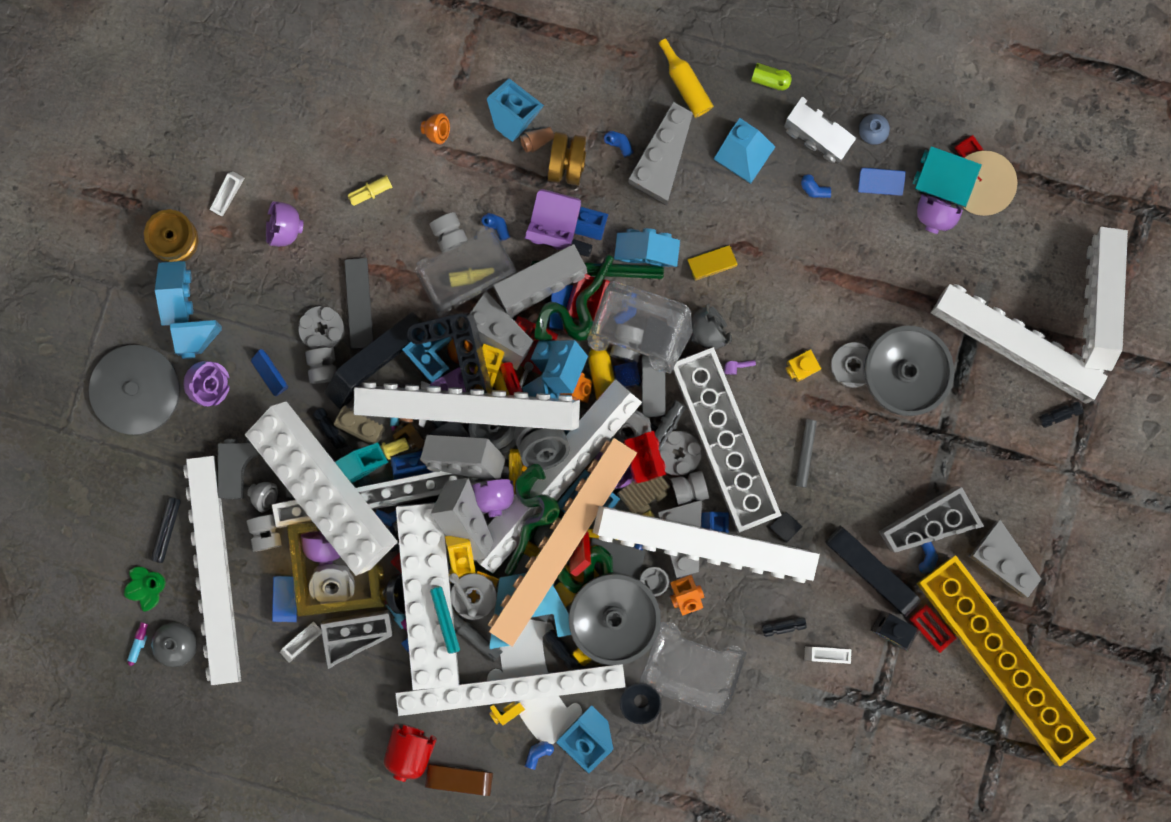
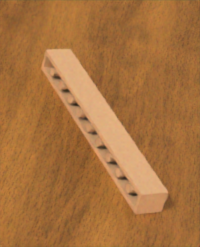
M615 438L611 442L607 440L600 450L603 455L599 461L594 459L587 470L591 472L587 480L582 478L575 490L578 491V494L574 500L572 498L568 499L563 507V510L566 511L561 519L557 517L550 527L553 530L549 538L545 536L539 544L538 548L541 551L538 556L534 557L532 555L525 566L528 568L527 573L524 577L519 575L513 585L516 590L512 596L506 595L500 605L503 607V610L499 616L494 614L488 623V626L491 627L489 632L512 647L596 518L598 507L605 504L637 452Z

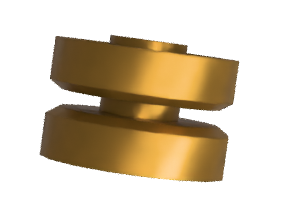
M555 132L548 181L559 183L562 180L565 169L567 170V183L579 186L581 173L584 171L586 137L575 135L572 138L571 147L567 148V134Z
M172 209L161 210L151 216L144 229L146 245L162 262L186 261L197 250L199 243L198 232L192 222L180 211Z

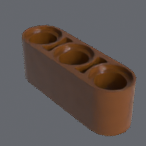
M428 764L425 788L490 796L493 773Z

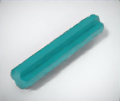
M438 586L432 588L430 593L447 652L453 654L458 652L460 647L443 588Z

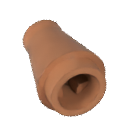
M551 127L524 132V135L520 136V142L526 153L530 151L533 153L554 139Z

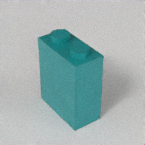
M931 146L930 150H925L922 156L921 163H924L922 172L917 171L913 180V184L916 185L915 190L966 208L982 164Z
M375 443L355 450L335 463L348 480L354 483L387 464L388 461L379 444Z

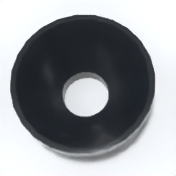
M399 573L390 578L386 588L383 589V597L394 613L405 615L402 573Z
M647 683L632 684L622 693L620 709L624 717L632 723L647 724L653 721L661 710L662 703L658 691ZM637 695H645L648 699L647 705L638 707L634 702Z

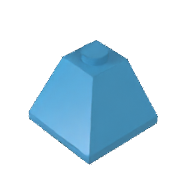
M511 79L505 81L487 98L495 129L512 142L525 131L544 106Z
M739 118L714 160L751 184L775 149V146L759 130Z
M216 320L170 324L175 353L178 356H182V359H193L195 354H202L222 331V326Z
M592 705L556 742L587 773H590L613 750L608 721Z

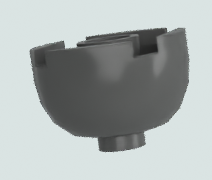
M707 304L700 308L692 317L690 337L696 345L700 343L704 348L710 349L714 347L716 350L731 343L732 335L731 332L726 334L724 327L727 324L721 314L713 306L709 308L710 304Z
M171 622L162 625L156 630L152 637L151 649L159 663L167 667L176 668L186 665L194 657L198 643L196 635L189 627L183 623Z

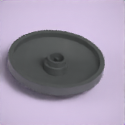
M901 326L882 334L872 344L865 359L864 377L871 396L881 407L893 414L917 416L935 409L945 400L953 384L954 364L947 346L936 334L917 326Z
M141 345L123 346L108 353L95 367L89 384V398L97 417L109 428L127 435H143L163 426L175 412L180 397L179 378L171 362L158 351Z
M609 573L593 578L580 588L571 603L569 626L574 642L586 656L602 664L622 665L637 660L652 647L660 630L661 615L655 596L643 582L626 574Z

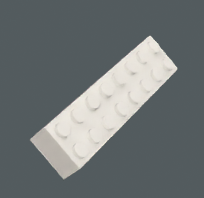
M950 284L942 292L931 314L1083 403L1087 404L1095 400L1108 377L1103 374L1104 370L1086 368L1083 362L1084 358L1078 354L1072 353L1071 355L1064 351L1065 348L1061 344L1054 341L1050 343L1045 340V336L1036 330L1029 331L1024 328L1025 324L1015 318L1013 320L1005 316L1006 313L997 307L993 309L985 305V300L976 295L971 297L965 293L966 289L960 285L954 284L952 286Z
M714 347L672 363L671 369L737 533L780 517V510Z
M287 401L271 406L245 434L355 576L370 570L397 543L394 536Z
M435 503L396 507L413 690L459 686L460 683L457 652L453 654L447 652L430 593L432 588L438 586L443 588L454 626L448 552L445 541L446 535L431 515Z

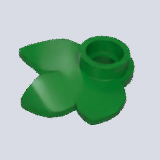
M135 567L129 571L133 581L125 587L124 596L129 600H140L142 611L146 612L158 604L159 593L164 590L166 582L163 575L159 572H150L145 567ZM152 579L156 582L155 587L151 585Z

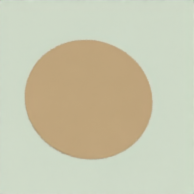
M978 151L966 156L965 159L982 164L978 174L982 181H979L977 178L968 204L964 209L970 213L982 216L993 215L1004 210L1013 200L1017 190V175L1012 164L1004 156L992 151Z

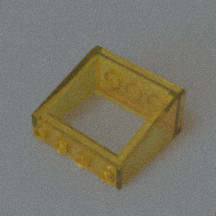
M314 522L287 525L299 617L384 607L383 602L386 600L383 597L384 588H381L380 579H384L383 566H379L378 562L368 570L371 590L370 599L311 605L305 554L301 545V534L320 530Z

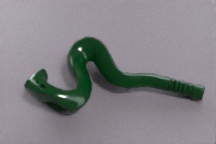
M605 256L591 284L583 289L577 297L576 311L580 321L579 325L573 322L568 310L563 305L557 302H549L542 307L536 321V340H552V336L546 330L549 317L553 313L559 314L564 331L570 338L576 341H584L588 338L594 322L587 308V300L601 286L614 260L612 256Z
M533 464L527 468L515 483L518 500L526 507H541L542 510L541 513L527 518L521 527L518 546L505 570V573L510 576L514 574L527 548L531 530L536 526L554 522L560 513L557 501L550 495L540 494L530 497V491L534 483L538 479H546L543 468L539 464Z
M601 545L590 547L591 564L583 571L584 578L582 582L576 581L565 566L557 578L569 591L577 593L584 584L594 578V565L596 562L600 563L601 575L613 573V557L607 549Z

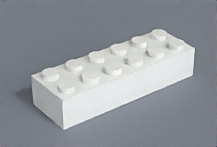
M1100 227L1097 235H1093L1092 246H1088L1087 259H1090V265L1086 269V279H1089V285H1086L1085 298L1088 299V305H1085L1084 318H1087V325H1084L1083 338H1086V345H1083L1082 358L1085 359L1086 368L1112 371L1122 352L1128 230Z

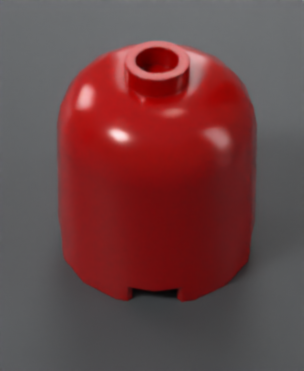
M395 724L384 757L385 767L394 774V779L406 782L407 779L419 778L427 767L437 738L433 735L430 738L423 736L424 731L408 725H403L402 729H400L399 725Z

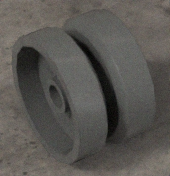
M469 423L470 437L488 439L505 456V459L509 458L511 449H518L513 436L516 426Z
M518 426L514 430L513 436L523 465L527 468L533 464H539L543 470H547L563 462L569 454L570 446L564 430Z

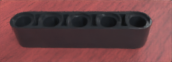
M841 525L825 541L842 560L904 617H907L922 601Z

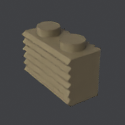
M347 406L342 407L334 423V426L370 445L378 443L385 431V427L382 424L380 425L364 415H354V410Z
M662 477L635 484L633 481L617 493V495L631 513L642 515L651 508L648 505L655 499L659 502L669 494L666 491L669 485Z

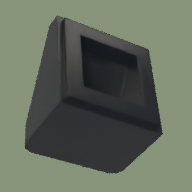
M785 511L770 528L787 543L803 526Z

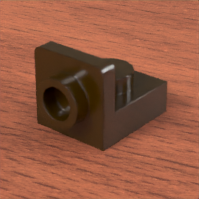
M404 422L394 429L395 434L392 437L395 440H399L405 434H408L406 440L413 449L417 447L420 451L423 450L425 441L411 423L406 425Z

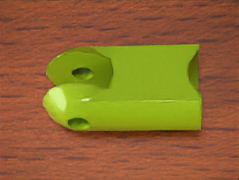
M757 63L751 82L783 91L789 88L792 77L786 70H779Z

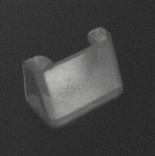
M487 226L478 230L476 236L430 260L428 257L416 263L417 267L414 269L439 318L449 314L452 305L454 308L459 307L458 305L494 287L493 285L501 282L502 279L505 280L518 273L494 228L488 229Z
M610 282L605 289L587 338L588 346L596 351L606 350L609 344H613L649 356V362L653 369L671 374L693 333L691 311L686 305L678 301L619 282Z
M661 621L658 636L652 645L639 683H647L653 686L660 695L712 714L723 715L732 700L747 652L742 651L736 646L724 648L722 652L680 637L681 631L677 625Z

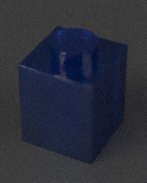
M636 361L614 366L616 380L625 388L641 386Z

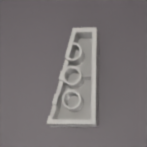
M675 102L671 105L629 178L630 185L665 205L668 204L693 115L692 112Z
M573 244L493 286L504 311L512 318L552 293L561 291L568 284L582 280L585 274H587V267Z
M955 486L881 529L879 533L890 551L899 552L927 542L940 540L944 537L981 528L984 525L963 488Z

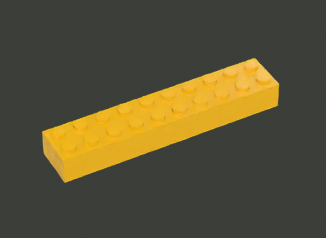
M956 555L950 557L933 572L916 583L1055 766H1062L1096 740Z

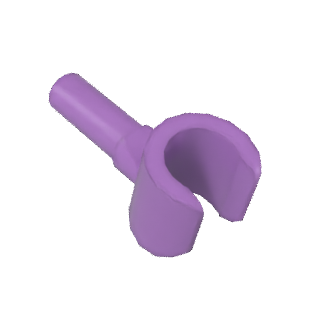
M755 360L727 362L724 366V374L737 375V368L756 366Z

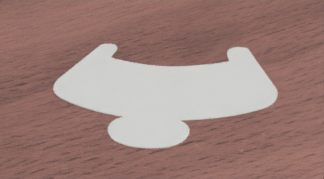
M530 619L513 647H500V650L503 651L500 654L503 672L499 669H493L488 674L487 681L547 674L543 651V636L549 630H554L553 625L549 622ZM559 696L514 701L516 705L521 702L525 710L519 715L532 734L540 742L547 741L550 744H554L582 714L579 704L573 703L567 708ZM512 702L497 703L494 705L497 707L499 711L504 712L503 708H505Z

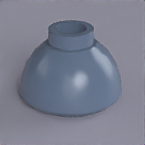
M880 114L867 115L859 124V134L868 144H881L889 136V123Z

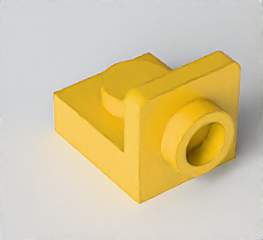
M811 349L787 361L788 367H786V371L791 379L795 378L797 382L821 370Z
M513 701L503 708L505 713L501 715L493 704L490 706L492 711L489 715L496 724L500 722L503 726L523 712L525 708L521 702L516 705Z

